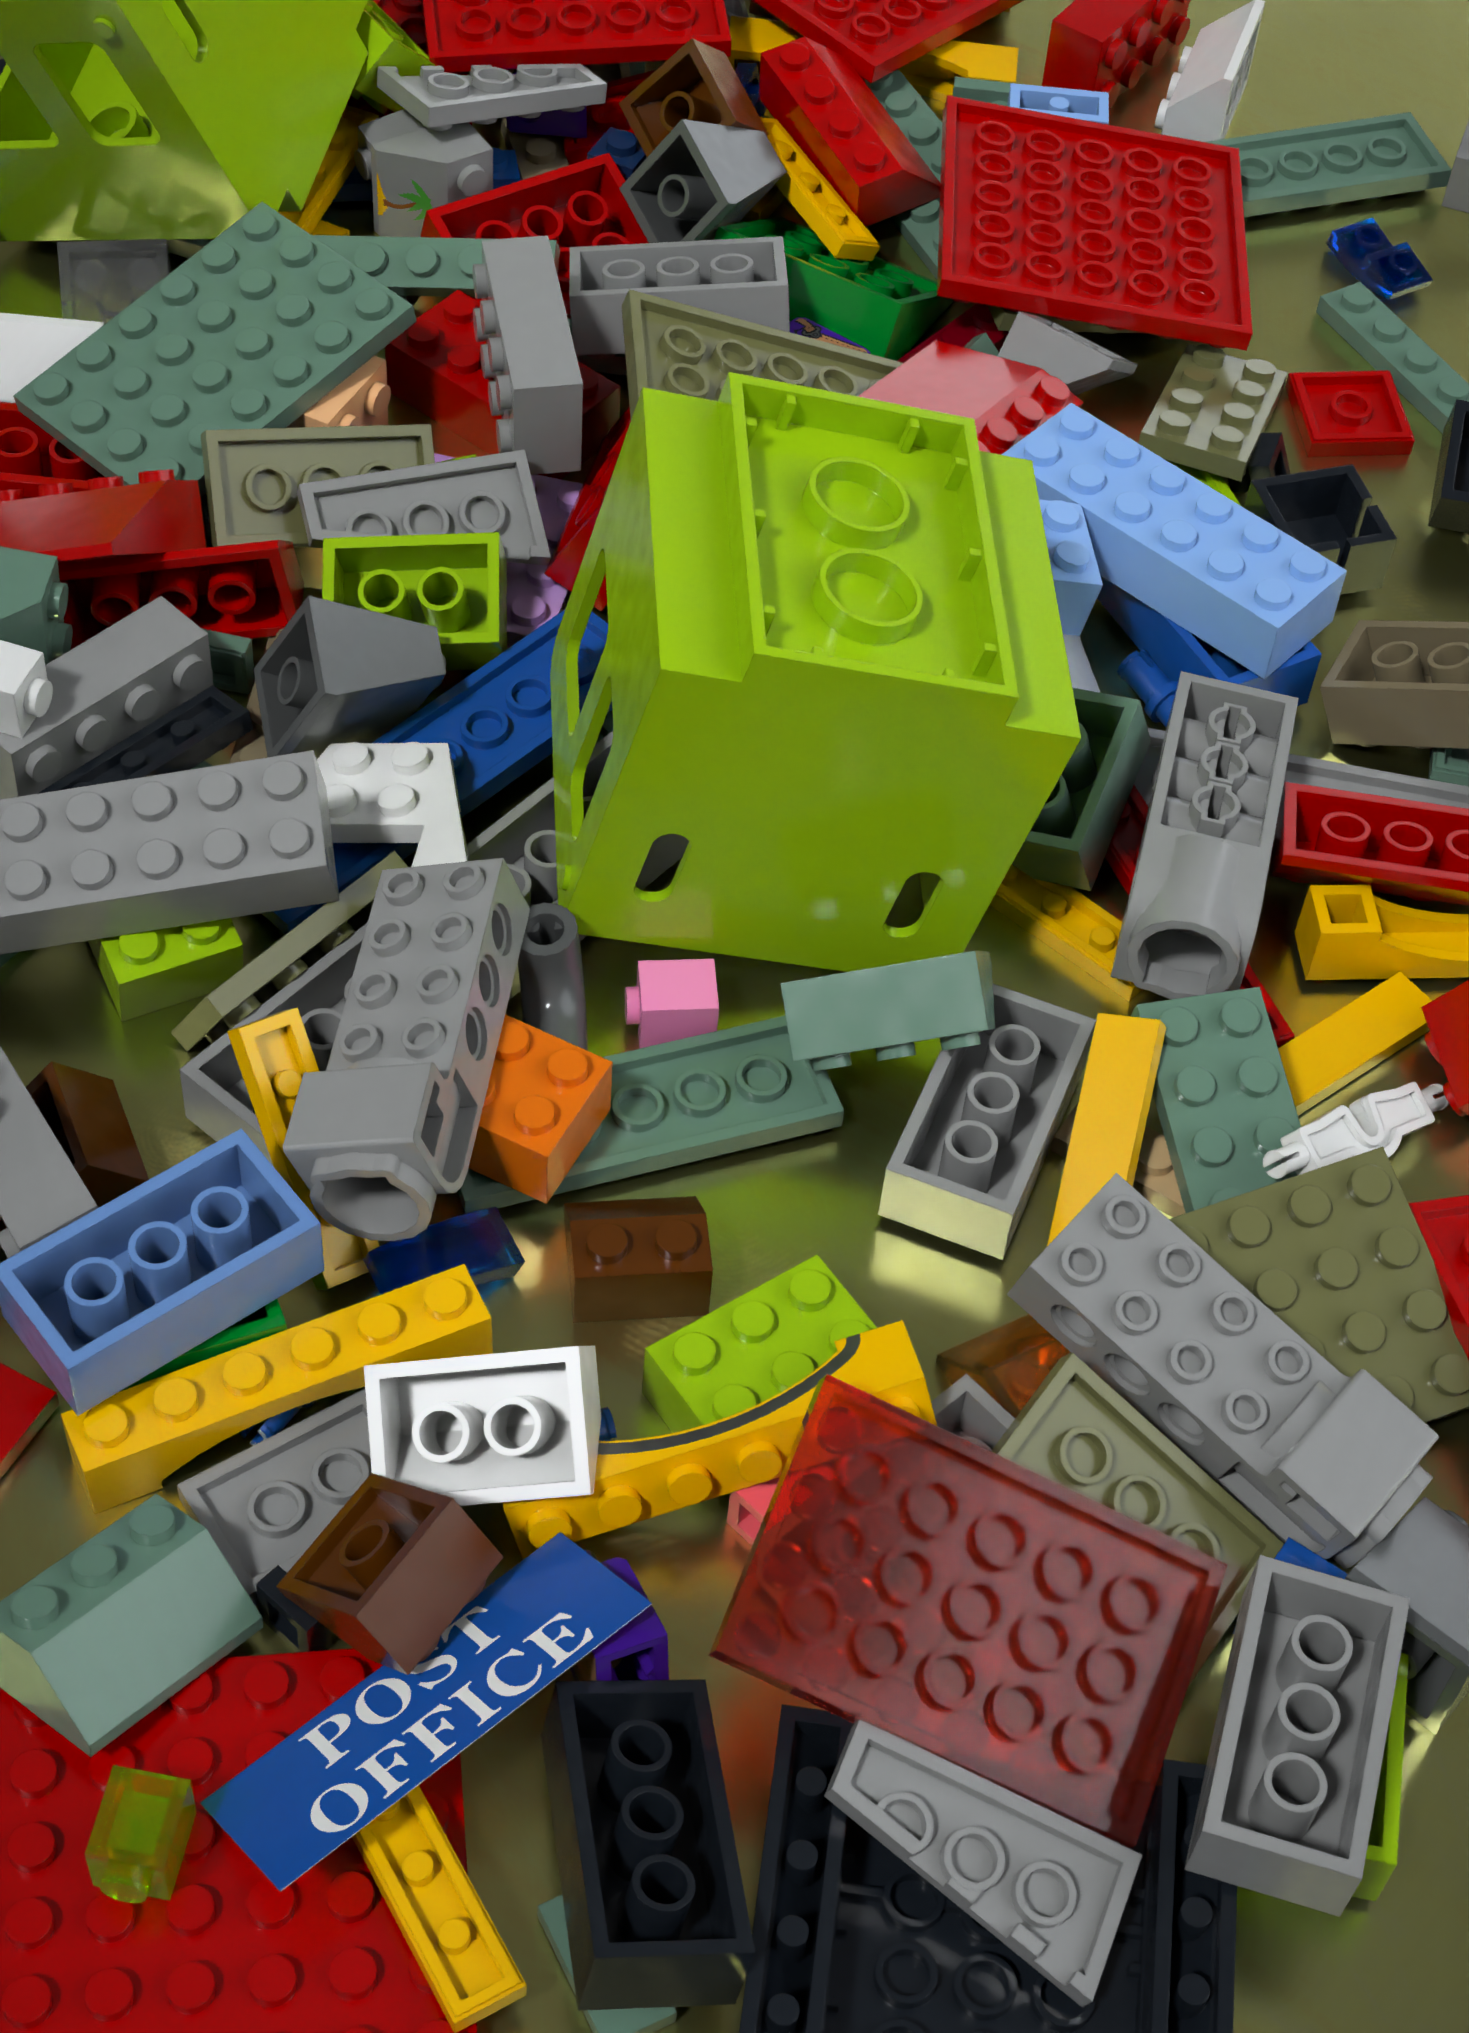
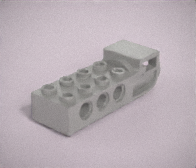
M1181 671L1166 726L1131 890L1110 977L1133 982L1140 989L1151 991L1169 999L1240 989L1260 918L1299 698Z
M504 858L382 870L326 1071L305 1072L303 1074L283 1143V1152L310 1190L309 1196L314 1210L326 1222L348 1234L379 1241H398L413 1238L427 1229L432 1217L437 1194L456 1193L463 1186L470 1164L530 913V908Z
M1118 1173L1114 1174L1029 1265L1007 1293L1010 1298L1065 1348L1081 1359L1283 1543L1290 1537L1323 1559L1332 1557L1345 1570L1351 1568L1386 1537L1433 1479L1418 1463L1439 1439L1435 1431L1365 1369H1360L1351 1377L1340 1373Z

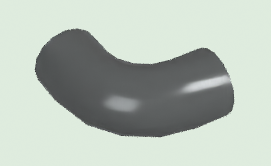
M541 903L529 907L530 913L518 959L522 1022L588 1051L585 986L576 919L567 908L558 904Z

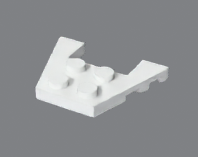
M330 743L317 759L327 790L333 843H419L411 867L468 861L454 765L448 743Z

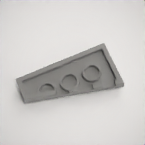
M581 64L517 65V74H512L505 69L492 67L491 65H471L470 75L444 73L442 66H421L420 76H400L396 66H378L377 87L419 120L425 128L436 131L449 130L453 124L467 122L493 124L497 121V118L510 116L536 118L541 115V112L553 110L579 112L585 106L605 103L607 83Z
M525 449L302 483L298 486L297 495L310 547L323 548V538L499 532L507 562L548 565L551 559Z
M860 1718L851 1728L824 1797L1082 2008L1093 2002L1142 1854Z

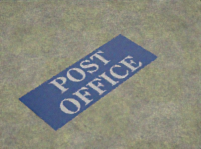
M560 1532L482 1590L474 1600L467 1603L441 1634L435 1650L425 1660L418 1663L409 1675L384 1665L200 1804L281 1892L653 1603Z

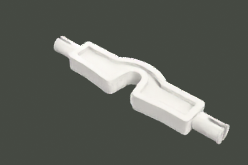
M1411 1082L1396 1089L1370 1093L1351 1103L1349 1108L1340 1105L1310 1124L1283 1136L1280 1139L1283 1147L1268 1151L1263 1158V1167L1265 1168L1280 1162V1165L1266 1172L1270 1177L1279 1179L1294 1171L1297 1175L1380 1147H1384L1387 1156L1390 1157L1398 1149L1403 1136L1435 1121L1433 1112L1443 1110L1448 1106L1449 1102L1445 1095L1434 1099L1435 1095L1443 1092V1085L1435 1083L1420 1090L1416 1082Z

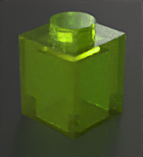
M113 1765L85 1851L93 1886L100 1887V1890L105 1895L127 1903H142L146 1901L147 1896L170 1901L197 1813L190 1779Z

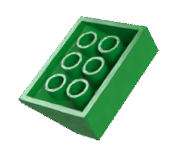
M784 217L719 226L714 240L783 236L789 287V322L797 317H806L871 351L872 355L894 361L903 357L954 302L951 298L937 296L936 281L875 256L872 261L835 258L812 229Z

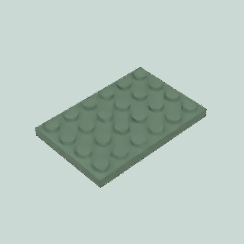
M261 202L13 395L18 410L103 476H123L124 486L139 484L138 473L173 469L175 480H198L200 497H202L206 493L201 434L205 430L286 428L417 320L412 304L276 210Z

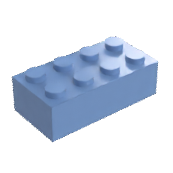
M240 1128L1 1262L0 1307L2 1315L77 1416L323 1272L321 1224L243 1129Z

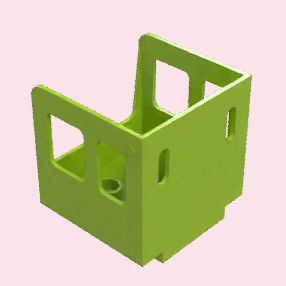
M0 0V55L6 62L0 75V241L215 239L261 202H264L277 212L302 211L369 53L356 31L368 0Z
M728 372L718 401L642 387L561 620L552 654L550 687L558 905L567 908L574 915L580 935L844 972L963 953L1081 740L1032 461L979 451L975 420L972 418ZM606 574L607 639L580 713L578 683L579 648ZM612 702V745L584 818V776ZM667 834H677L689 840L674 878L667 888L661 891L648 892L639 889L635 885L651 845L657 838ZM919 873L924 908L921 916L914 924L907 927L897 928L887 925L885 920L904 883L909 877Z

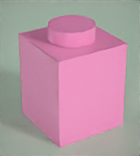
M714 959L638 961L636 986L625 987L626 1025H638L639 1049L717 1031L719 1002Z

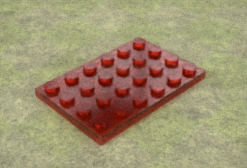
M826 1374L818 1381L708 1656L854 1724L861 1720L900 1737L1106 1838L1131 1848L1137 1844L1228 1564Z

